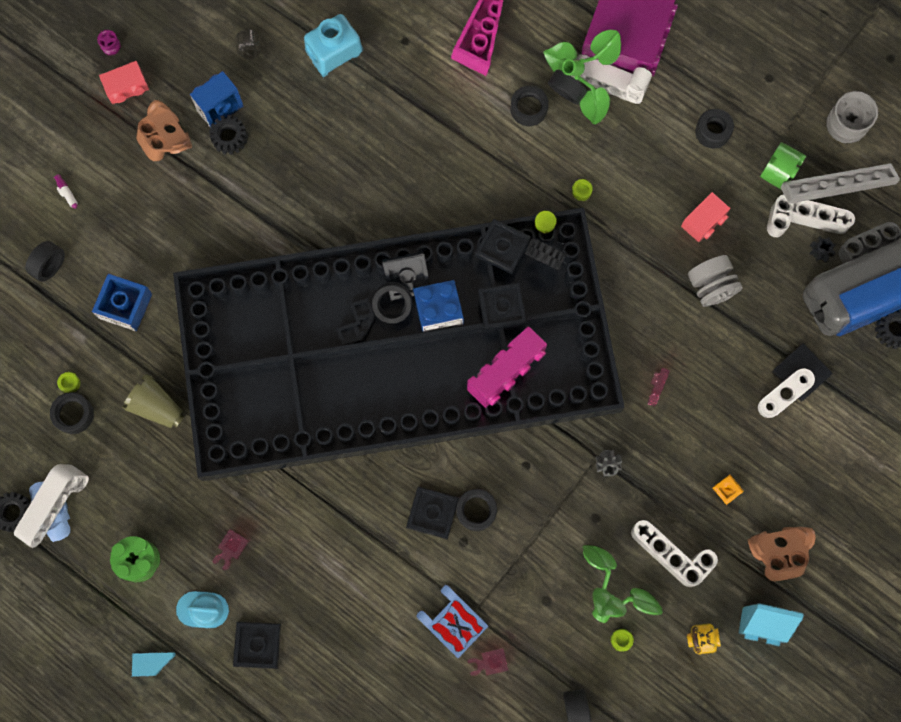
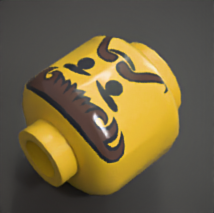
M712 624L694 625L691 628V634H687L688 646L693 647L696 654L714 653L717 651V647H720L718 628L714 629Z

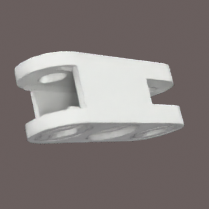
M799 369L759 402L758 411L760 415L765 418H772L782 412L813 386L815 381L813 373L808 369ZM800 377H804L806 382L801 383ZM782 388H788L791 391L790 399L782 398L780 394ZM768 403L773 406L772 411L767 410L766 405Z

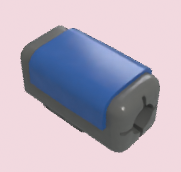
M886 222L848 239L838 253L843 264L815 276L805 287L802 295L811 315L814 316L813 318L818 328L827 336L845 335L901 309V230L899 226L894 222ZM884 231L888 232L891 237L886 236ZM865 239L870 240L873 245L867 244ZM847 247L853 249L854 253H850Z

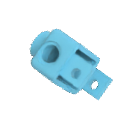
M338 14L332 19L322 21L317 28L304 36L306 53L322 77H325L330 71L353 57L356 58L363 51L359 35L343 14Z

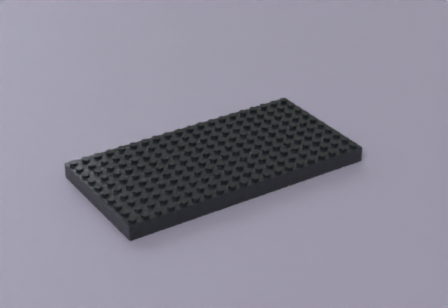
M584 208L553 212L556 217V225L549 233H542L536 228L535 219L537 215L500 221L531 236V239L534 238L566 254L559 270L525 254L526 249L513 274L475 257V253L492 223L490 222L173 273L197 477L201 481H209L621 413L625 407ZM423 251L430 285L451 280L455 281L464 326L422 333L415 299L412 296L410 314L403 321L389 324L381 321L376 316L363 343L341 346L336 328L355 322L349 303L369 297L372 304L375 291L382 284L387 283L382 260ZM520 282L527 325L485 331L478 289ZM389 291L384 293L380 299L382 310L388 314L401 312L405 305L404 298L391 301ZM529 326L547 344L544 350L546 354L538 362L534 360L530 364L531 369L524 376L519 375L515 379V385L510 390L504 389L499 394L501 398L493 406L489 404L485 408L467 390L468 380L472 376L477 379L480 369L486 364L491 366L495 356L501 350L507 351L509 343Z

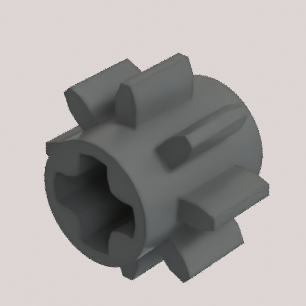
M614 450L602 451L596 457L597 463L595 465L597 472L602 471L604 476H614L618 473V470H622L621 456H615Z

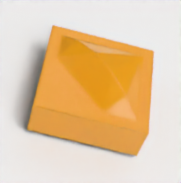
M731 474L713 487L726 505L744 492Z

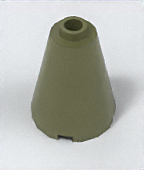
M145 374L142 377L144 380L142 385L136 384L126 398L125 405L122 408L125 411L168 428L178 427L184 419V416H182L183 410L150 375Z

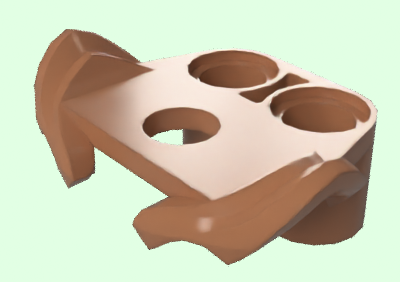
M155 100L150 104L147 116L138 123L136 136L143 151L152 161L162 160L165 152L177 154L192 148L188 133H184L178 124V117L160 100ZM167 125L174 126L176 131L173 133H168L165 131L164 127Z
M785 527L779 532L767 534L765 531L748 539V544L753 556L759 561H763L766 565L764 570L765 576L771 581H781L800 577L804 574L809 562L808 550L813 547L816 536L814 530L808 527ZM776 538H783L786 540L787 545L785 547H778L774 540ZM793 561L799 562L801 566L795 565ZM771 566H778L780 570H775Z

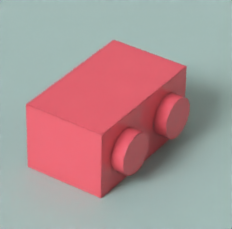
M137 61L99 75L112 104L124 102L127 98L141 95L149 90Z
M712 192L684 220L681 227L698 242L703 238L707 240L715 232L713 228L717 224L721 226L729 218L727 213L730 207Z

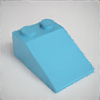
M761 604L746 606L742 609L739 633L744 634L745 639L758 641V638L767 639V644L780 646V643H787L802 621L803 614Z

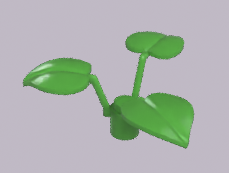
M616 30L601 32L593 39L591 43V51L595 54L593 57L577 60L576 49L568 42L559 43L544 51L545 58L554 72L561 70L565 75L574 76L575 80L581 81L591 89V91H587L581 100L580 107L582 113L592 124L599 123L605 117L610 106V97L605 88L600 87L595 90V87L580 77V75L585 70V62L598 58L601 64L611 65L619 58L621 36L619 31Z
M592 545L582 547L583 555L588 563L597 569L606 571L603 587L596 588L593 591L595 609L592 614L595 619L606 623L610 617L624 616L627 612L625 604L628 602H633L636 609L647 614L661 615L663 613L658 601L643 589H631V596L623 601L611 595L606 588L611 573L610 569L617 567L615 559L610 553L600 547Z

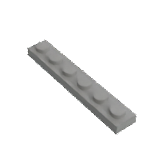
M885 164L783 182L781 189L790 204L895 185L900 178L892 164Z

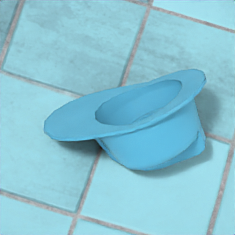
M194 591L188 592L180 598L176 607V613L184 625L216 628L227 619L229 609L226 600L221 595Z

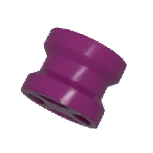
M104 30L98 35L97 42L105 54L114 55L119 52L121 43L113 31Z

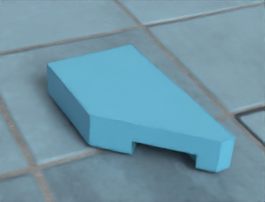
M175 653L133 654L132 676H156L175 657Z

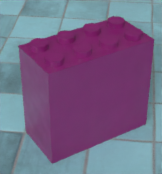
M599 0L584 41L582 55L595 56L591 51L593 39L601 32L616 30L619 31L621 36V52L619 58L611 66L631 74L638 67L644 68L654 77L678 4L675 3V0Z

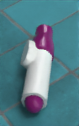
M60 174L55 175L54 179L58 186V192L62 197L66 198L70 207L77 208L78 202L68 188L67 183Z

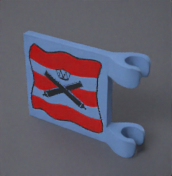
M445 585L441 592L451 602L433 621L424 611H420L416 617L459 658L484 632L488 625L449 586Z

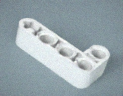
M580 54V55L577 56L576 59H577V60H580L581 58H582V59H585V58H589V56ZM599 60L585 62V70L580 75V77L595 88H605L608 93L636 104L642 102L652 74L644 68L638 67L631 74L611 65H603Z
M780 195L771 207L767 231L773 237H780L788 229L790 222L836 234H844L854 224L855 217L848 210L810 200L789 204L785 195ZM779 204L785 205L786 210L781 209ZM799 209L804 210L806 215L801 214ZM819 214L824 215L826 220L821 219ZM775 222L780 223L782 228L776 227Z
M57 464L54 466L17 525L14 535L31 548L36 547L43 540L70 493L82 491L87 485L89 477L73 465Z
M639 521L631 529V535L634 540L687 587L700 584L717 564V555L711 550H703L690 560L648 521ZM645 527V534L640 536L638 534L639 528ZM654 535L655 537L647 543L646 540H648L650 536ZM655 541L662 542L664 547L662 552L654 549L653 544ZM702 555H707L710 558L709 566L702 564ZM671 556L679 558L680 564L678 567L671 565ZM688 571H693L696 574L695 582H690L687 579Z

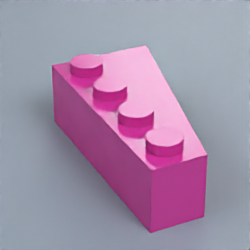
M478 0L453 49L451 59L485 76L487 75L503 0Z
M528 326L509 343L507 351L501 350L495 356L491 366L486 364L480 369L477 379L472 376L468 380L467 390L485 408L489 404L493 406L501 398L499 394L504 389L510 390L516 383L515 379L519 375L524 376L531 369L530 364L534 360L538 362L546 354L544 350L547 344Z

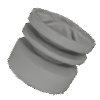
M852 91L844 94L836 102L827 117L826 126L829 134L835 140L842 143L859 141L871 129L878 118L876 102L870 95L863 92Z
M727 255L707 260L688 273L693 287L704 286L697 292L699 298L703 297L700 300L703 307L722 303L743 289L741 283L736 282L739 279L737 275L727 276L734 269Z

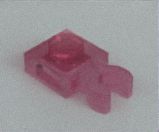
M661 368L659 373H654L650 383L654 386L647 404L655 407L658 403L670 370Z
M229 529L218 546L223 552L214 557L213 563L217 565L219 560L224 559L225 565L222 569L228 570L231 565V557L238 559L249 541Z
M503 648L482 653L483 660L479 661L476 658L468 660V663L474 662L478 666L476 671L470 672V675H478L483 669H485L486 675L508 671Z

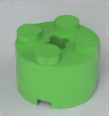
M781 142L760 177L781 189L783 182L790 181L788 178L793 179L799 170V167L796 165L801 166L806 155Z
M131 536L122 539L113 546L110 563L112 570L119 578L131 582H144L150 579L159 567L160 554L158 549L148 540ZM135 555L138 556L139 559L135 560V563H132V559H134Z

